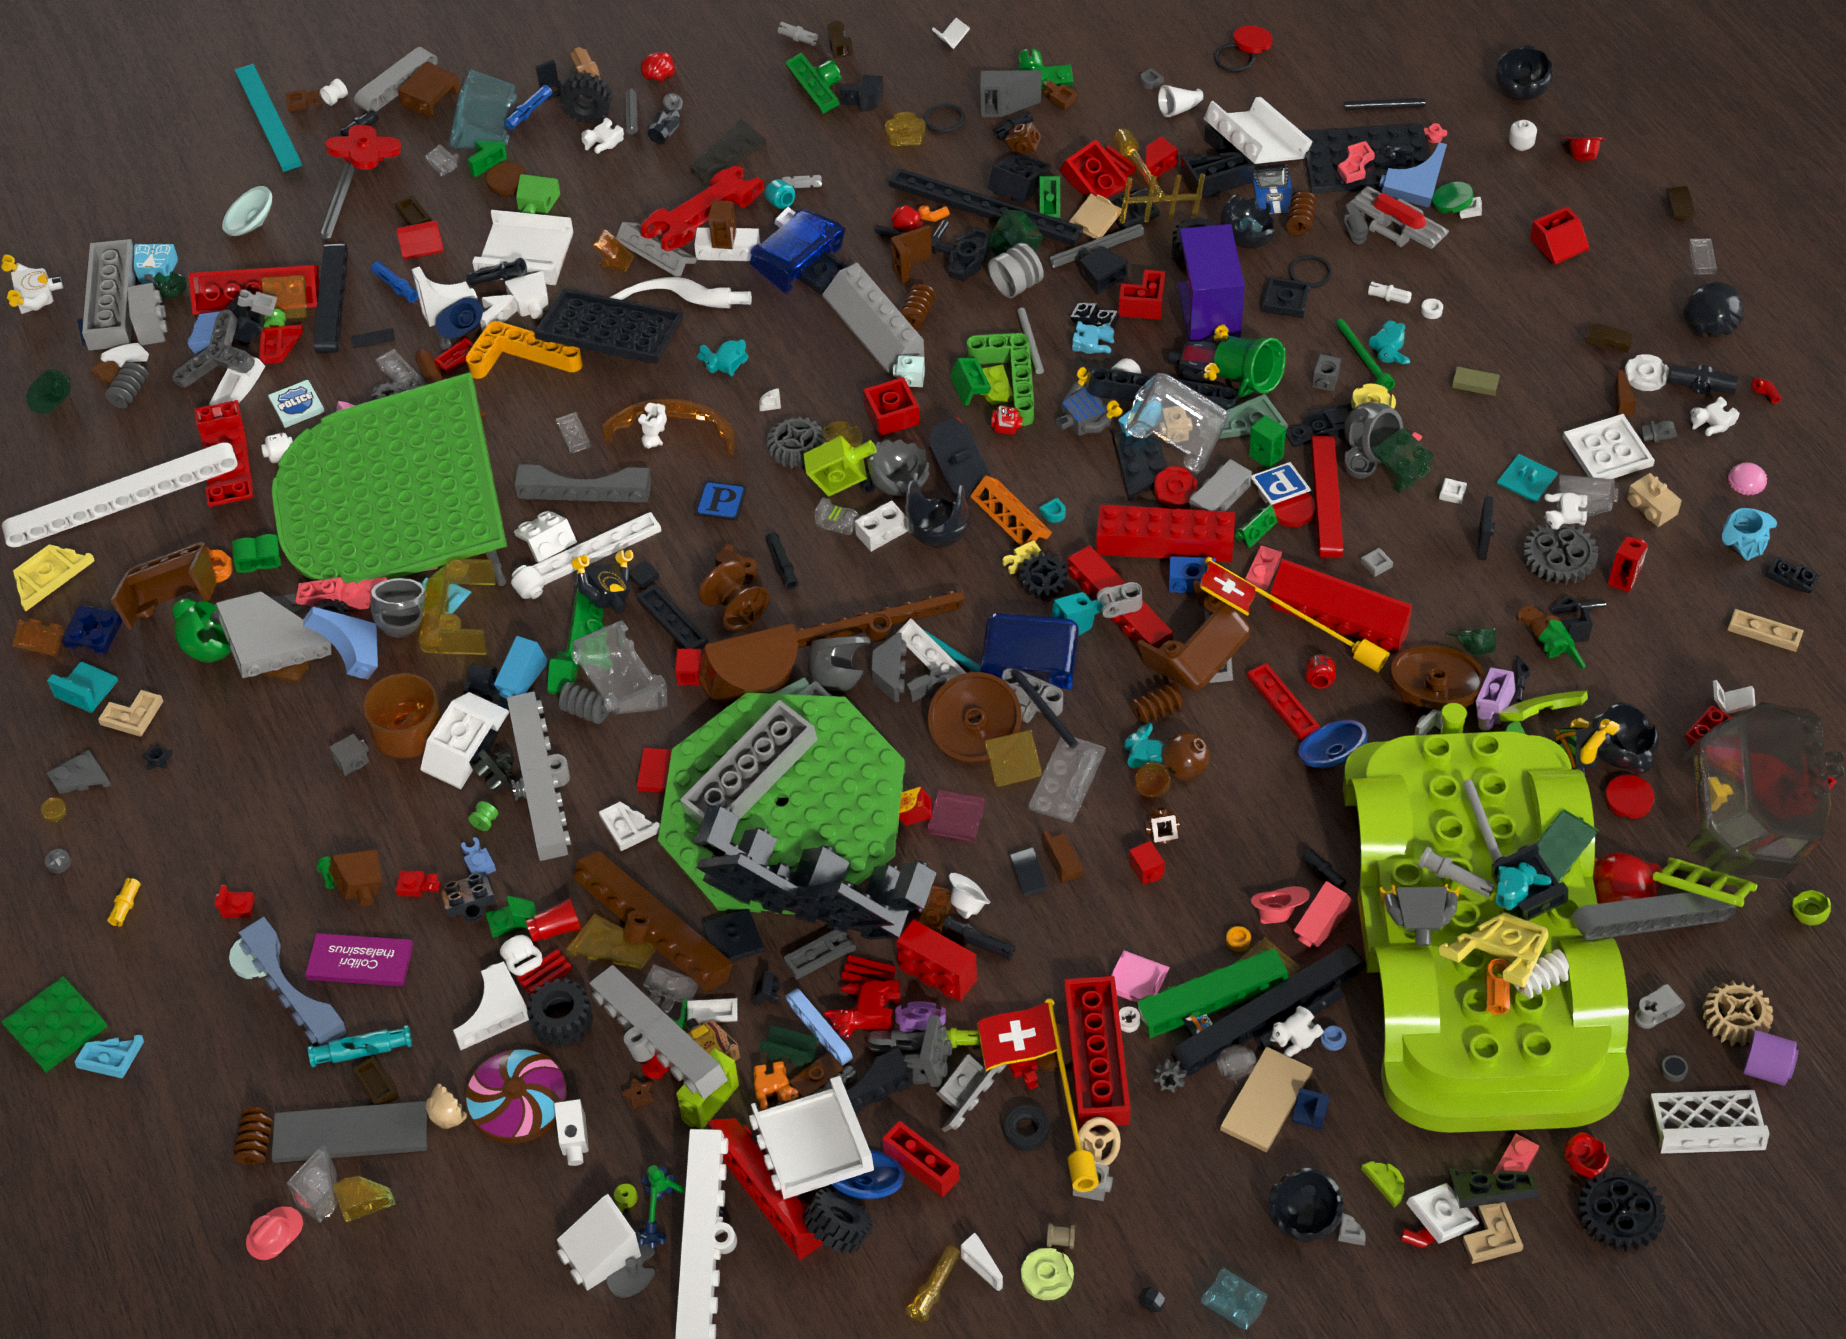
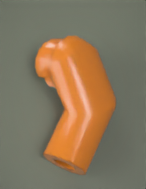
M926 205L918 208L921 219L936 222L950 215L946 206L936 211H929V207Z

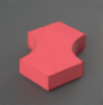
M1366 141L1347 146L1348 158L1338 165L1337 171L1346 184L1364 179V166L1375 157V153Z

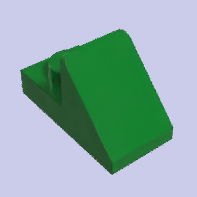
M475 141L476 154L467 160L470 174L476 178L507 159L505 144L502 141Z
M558 651L556 659H550L547 692L560 695L567 682L572 683L573 688L581 662L565 656L566 652Z
M507 896L509 906L486 913L492 937L527 928L526 920L533 918L537 914L534 902Z

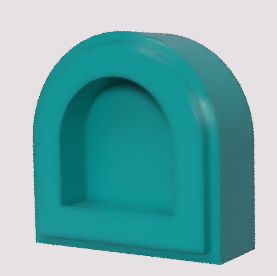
M1055 498L1039 507V513L1048 522L1058 523L1065 518L1066 508L1058 498Z

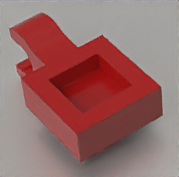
M400 870L396 893L398 896L421 897L422 891L439 892L441 882L437 881V874L425 876L424 871Z
M1035 1059L1007 1064L1014 1079L1022 1076L1028 1090L1038 1087L1036 1082L1038 1077L1035 1073V1070H1038V1065Z

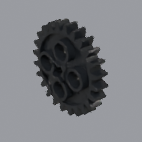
M1615 1169L1612 1176L1607 1170H1604L1603 1178L1596 1175L1593 1181L1588 1180L1586 1188L1581 1190V1197H1579L1577 1204L1580 1206L1577 1214L1583 1216L1580 1224L1588 1225L1586 1234L1593 1232L1596 1234L1594 1242L1603 1239L1604 1248L1611 1243L1613 1244L1614 1251L1618 1250L1619 1245L1623 1246L1625 1252L1629 1251L1630 1245L1636 1251H1639L1641 1243L1648 1247L1651 1240L1655 1241L1657 1239V1232L1661 1233L1664 1225L1662 1223L1666 1219V1215L1663 1214L1666 1206L1660 1204L1663 1196H1654L1657 1187L1648 1188L1649 1179L1643 1182L1639 1181V1173L1632 1178L1630 1177L1629 1170H1626L1624 1175H1620L1619 1170ZM1614 1191H1620V1192H1622L1624 1195H1623V1196L1617 1195V1194L1614 1193ZM1632 1195H1635L1636 1197L1629 1202L1627 1209H1623L1624 1206L1627 1204L1628 1199ZM1598 1208H1603L1608 1213H1602L1598 1210ZM1635 1208H1642L1646 1212H1639ZM1616 1211L1620 1212L1615 1221L1610 1226L1607 1225L1614 1219ZM1619 1225H1625L1629 1230H1624Z

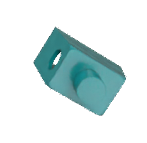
M1083 592L1054 600L1048 630L1062 645L1090 630L1095 614L1102 612L1103 606L1098 599L1091 601Z

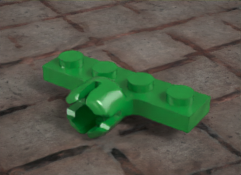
M1028 49L1021 51L1018 55L1019 69L1011 70H1041V89H1046L1043 84L1048 80H1051L1058 87L1062 84L1073 86L1071 64L1046 67L1042 64L1041 53L1037 49H1031L1032 56L1030 58Z
M800 53L785 62L787 69L822 114L840 105L837 97L829 88L842 79V76L839 75L840 70L838 66L834 64L835 62L828 60L814 68L805 56Z

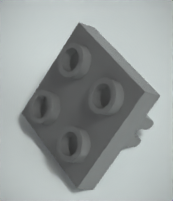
M929 1016L925 1032L911 1033L909 1035V1040H912V1046L922 1047L921 1054L905 1055L904 1061L907 1062L906 1066L908 1068L924 1070L931 1087H941L943 1077L947 1076L948 1067L946 1061L948 1055L950 1056L952 1053V1042L948 1039L946 1027L942 1025L939 1016Z

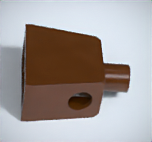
M377 850L332 855L328 870L342 897L346 900L358 898L359 904L362 907L372 905L374 903L373 896L378 894L381 885Z

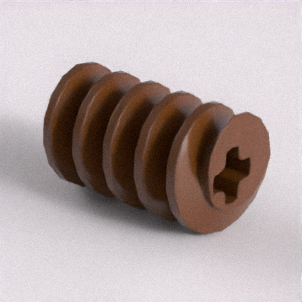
M1298 191L1291 195L1286 228L1292 235L1301 236L1313 227L1317 199L1312 193Z
M916 284L910 289V293L907 295L900 313L916 331L922 328L928 312L936 299V292L925 284Z
M1172 682L1170 686H1163L1162 690L1155 689L1154 693L1148 692L1145 696H1139L1137 700L1131 699L1130 705L1136 718L1146 725L1149 723L1148 717L1153 722L1157 721L1156 714H1159L1161 718H1165V710L1170 715H1173L1174 706L1177 711H1182L1183 697L1179 686Z
M250 1107L242 1111V1118L239 1123L240 1128L237 1133L238 1137L232 1158L235 1162L242 1165L265 1163L266 1157L264 1154L268 1151L265 1145L269 1144L270 1139L267 1136L271 1134L269 1127L273 1125V1120L267 1117L268 1113L258 1107Z

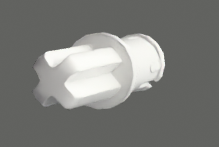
M1371 282L1368 290L1369 295L1385 298L1386 301L1394 300L1406 304L1410 302L1412 293L1409 291L1394 288L1393 285L1387 286Z

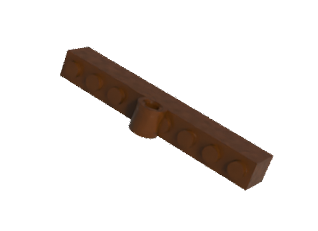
M597 851L578 860L573 879L626 923L623 938L628 943L641 945L646 941L649 942L707 992L728 982L733 962L604 854Z

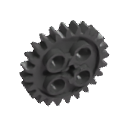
M1545 522L1544 528L1538 525L1536 531L1531 530L1530 536L1526 537L1523 558L1527 559L1526 566H1531V572L1538 571V578L1545 575L1546 582L1553 578L1555 584H1558L1559 580H1563L1564 584L1567 585L1568 579L1576 583L1577 577L1584 580L1586 574L1591 575L1592 569L1596 567L1599 556L1597 553L1598 546H1595V539H1590V533L1583 534V527L1576 530L1574 523L1570 527L1567 524H1562L1559 529L1553 530Z

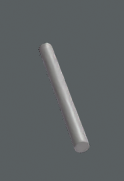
M1019 308L1017 313L1023 333L1029 338L1030 356L1036 374H1042L1044 372L1025 308Z
M1466 780L1463 782V786L1494 863L1498 858L1502 857L1473 781Z

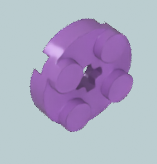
M909 1002L908 1008L901 1009L900 1005L895 1010V1021L903 1032H912L914 1030L926 1031L929 1016H939L942 1025L946 1022L945 1008L941 1007V1010L936 1009V1004L931 1002Z

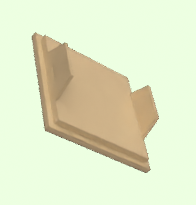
M1090 194L1069 222L1082 226L1084 234L1098 239L1103 237L1122 213L1123 209L1113 205L1108 199L1098 194L1097 196Z

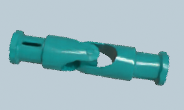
M405 1025L401 1029L391 1031L384 1029L363 1035L332 1040L326 1045L308 1046L311 1067L331 1061L338 1063L368 1055L390 1052L392 1048L406 1045L411 1047L413 1045L409 1025Z

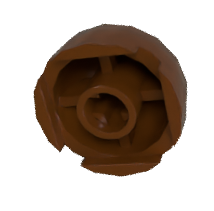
M1185 732L1175 735L1162 747V759L1167 769L1171 767L1176 772L1173 774L1176 778L1183 781H1193L1206 770L1210 761V751L1202 738L1194 733Z

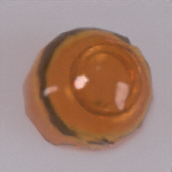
M1149 762L1142 765L1135 775V789L1144 797L1154 799L1161 797L1168 792L1171 785L1170 772L1161 763Z

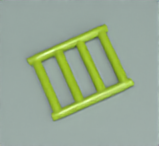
M1671 857L1667 861V866L1660 873L1655 872L1653 874V880L1739 907L1744 905V898L1750 891L1755 892L1757 889V884L1748 880ZM1677 869L1690 873L1685 880L1671 876ZM1700 877L1714 880L1710 887L1696 883ZM1725 884L1739 888L1734 895L1720 891Z

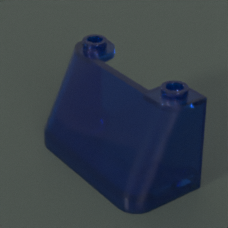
M807 209L798 210L790 221L763 243L757 244L752 248L749 264L783 293L787 294L793 289L791 285L792 280L799 279L805 268L826 251L835 254L842 248L846 228L839 222Z
M1002 613L992 614L986 623L980 672L992 674L1001 679L1003 668L1050 672L1049 678L1052 685L1062 689H1072L1078 659L1079 627L1076 622L1070 619Z

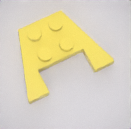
M1503 913L1479 925L1478 931L1470 935L1464 933L1458 936L1457 942L1449 946L1447 943L1439 946L1440 956L1459 963L1474 948H1477L1488 954L1512 962V964L1503 971V979L1524 988L1547 941L1548 930L1540 925Z

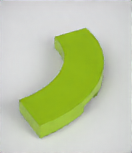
M1587 691L1558 693L1519 702L1499 713L1500 721H1524L1526 718L1538 714L1539 710L1545 707L1558 709L1582 706L1588 699Z

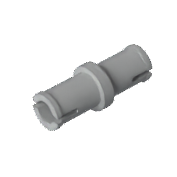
M781 22L780 26L782 27H778V34L791 37L796 42L802 41L815 46L816 42L814 40H818V34L803 30L801 26L795 27Z

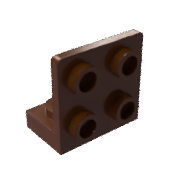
M929 226L891 238L892 268L902 284L910 281L909 272L912 271L911 264L932 257L931 228Z

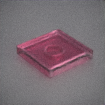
M939 790L932 818L929 822L928 833L975 842L986 803L985 798Z

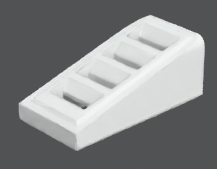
M976 1233L972 1234L961 1245V1258L993 1288L1000 1291L1003 1288V1276Z

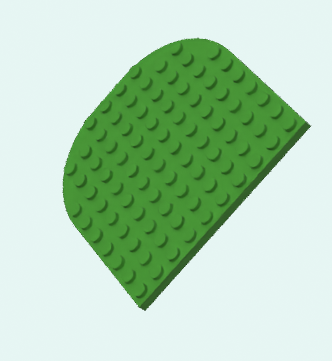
M471 372L334 412L322 418V422L309 430L307 428L290 444L278 463L279 470L276 478L273 479L272 498L279 542L283 552L295 569L312 581L339 577L344 583H359L362 580L386 577L387 580L397 579L507 547Z

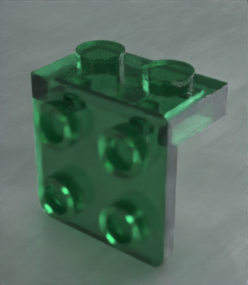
M1404 428L1399 429L1375 447L1373 454L1397 475L1392 488L1398 493L1405 488L1410 489L1420 477H1426L1432 470L1431 464L1435 456Z

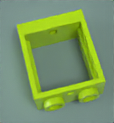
M716 1048L709 1055L720 1064L728 1081L705 1099L696 1092L692 1094L685 1085L677 1092L681 1118L690 1127L696 1126L699 1129H704L708 1124L707 1122L714 1117L739 1086L735 1060Z

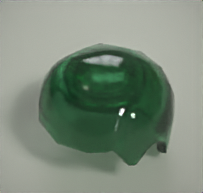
M172 271L168 276H163L159 272L152 278L155 291L159 290L162 298L171 299L178 297L187 288L186 278Z

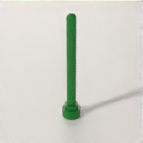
M1338 319L1336 325L1376 377V384L1388 389L1387 392L1392 390L1395 386V381L1391 375L1381 371L1345 321Z

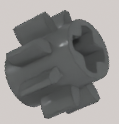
M1166 1059L1164 1067L1157 1065L1156 1071L1159 1074L1155 1076L1154 1082H1160L1162 1091L1171 1089L1172 1093H1174L1177 1085L1180 1087L1184 1086L1185 1081L1182 1078L1185 1077L1187 1071L1181 1070L1179 1066L1180 1061L1173 1063Z

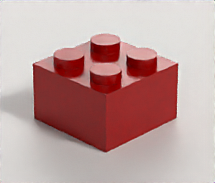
M904 377L863 389L864 406L879 437L920 424L919 406Z

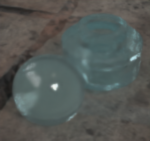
M1246 216L1241 219V230L1246 229L1248 221H1252L1254 232H1261L1263 226L1256 222L1253 217Z

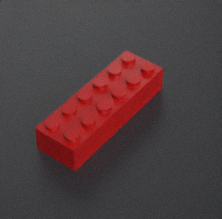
M1100 505L1097 528V553L1099 555L1170 559V557L1216 558V562H1232L1235 512Z
M1115 976L1064 979V998L1078 1129L1090 1119L1097 1117L1107 1118L1116 1126L1130 1125L1131 1110ZM1097 1125V1126H1094V1127H1106V1126Z

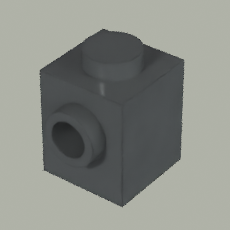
M354 733L329 747L333 761L344 776L369 763L367 752H369L368 746L363 739L359 741Z

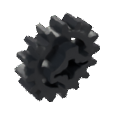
M1039 551L1037 557L1033 553L1030 554V560L1024 559L1023 566H1020L1019 573L1021 574L1019 575V581L1023 582L1022 589L1029 588L1028 595L1036 593V599L1044 595L1045 599L1048 600L1049 594L1057 597L1058 591L1063 592L1064 585H1067L1068 569H1064L1065 561L1059 563V556L1057 555L1052 558L1051 552L1043 556L1042 551Z

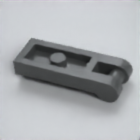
M834 930L783 958L784 963L794 978L798 980L843 955H850L855 951L856 946L852 940L847 939V933Z

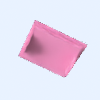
M1124 950L1111 975L1115 976L1117 995L1137 1003L1147 995L1158 994L1170 967Z

